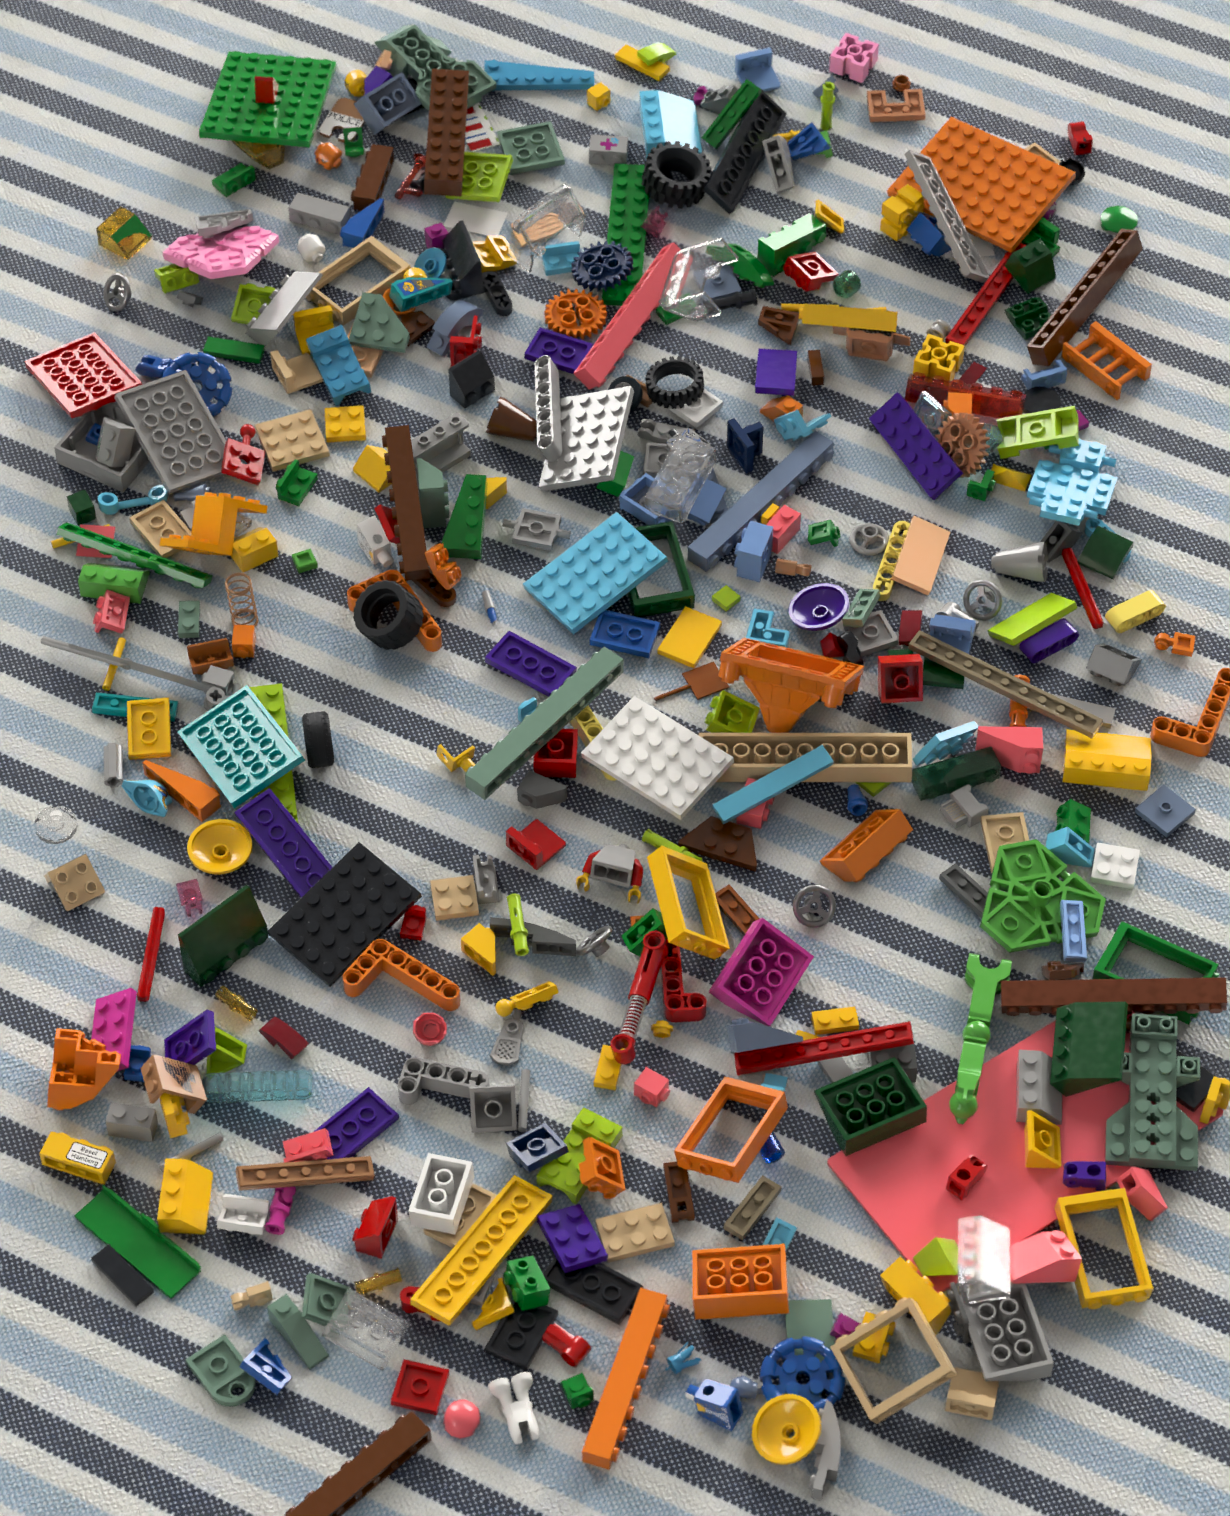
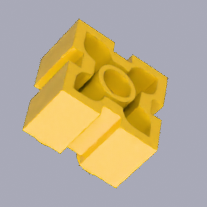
M906 184L897 191L895 197L891 196L884 201L881 211L884 217L881 219L880 231L895 241L909 234L907 228L920 212L923 213L924 197L922 193Z
M928 334L922 345V350H919L914 359L913 376L926 381L932 378L935 379V384L949 388L955 378V372H958L963 363L965 346L952 341L946 344L943 343V338Z

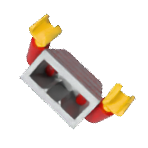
M606 844L601 850L588 856L582 870L583 875L576 878V885L579 889L580 884L585 883L584 891H588L590 888L589 875L592 879L628 888L631 885L633 887L628 892V902L630 903V897L635 895L638 897V904L641 900L639 887L642 885L644 869L640 861L635 858L636 852L627 845L620 844L615 846Z

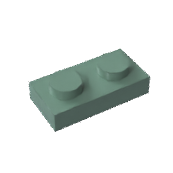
M200 600L179 601L178 637L199 638Z

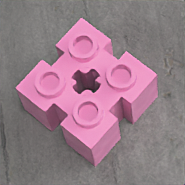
M845 33L840 40L839 47L836 46L830 55L829 72L841 76L848 74L849 79L863 83L869 74V69H872L878 61L879 44L868 40L861 42L859 37Z

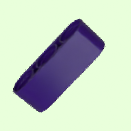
M1063 618L1023 640L1019 645V649L1032 663H1037L1073 644L1078 639L1079 632L1067 619Z

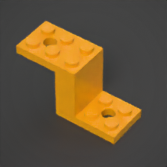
M205 492L204 496L196 495L191 536L183 535V539H181L179 535H169V538H160L159 546L203 555L232 556L237 512L267 514L268 506L260 504V500L248 499L246 501V498L241 496H233L231 498V494L219 493V496L216 493Z

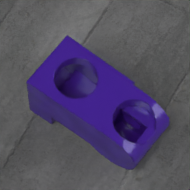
M1070 1161L1065 1163L1063 1167V1184L1072 1188L1082 1186L1096 1188V1191H1105L1106 1162Z

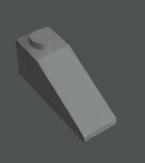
M777 135L762 141L776 193L778 194L793 188L792 160L787 140Z

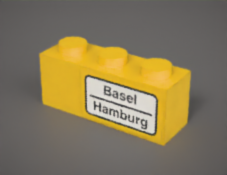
M51 1131L39 1153L42 1165L105 1185L116 1164L114 1151L110 1148L93 1145L84 1139L71 1138L62 1132L56 1133Z

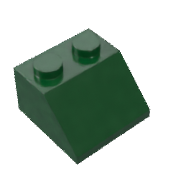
M1041 239L1012 253L1005 264L1007 270L1027 294L1056 279L1052 252Z

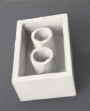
M428 1153L408 1211L411 1226L456 1234L475 1177L471 1161Z

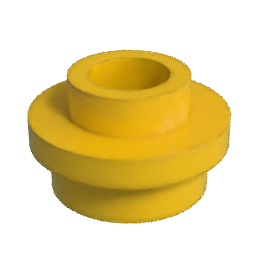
M659 1020L656 1021V1024L651 1025V1030L655 1037L668 1038L671 1036V1032H673V1026L669 1025L668 1021Z

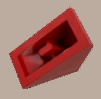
M255 76L256 102L274 104L279 85L273 77Z

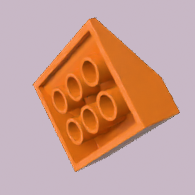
M785 1244L692 1250L695 1320L789 1313Z

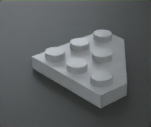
M251 209L195 217L198 234L203 236V238L214 237V234L230 231L234 227L249 224L250 221H253Z

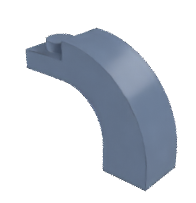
M459 300L451 304L435 322L432 328L435 331L427 348L445 357L450 348V337L456 336L465 326H472L474 315L478 316L479 321L484 310L465 300Z

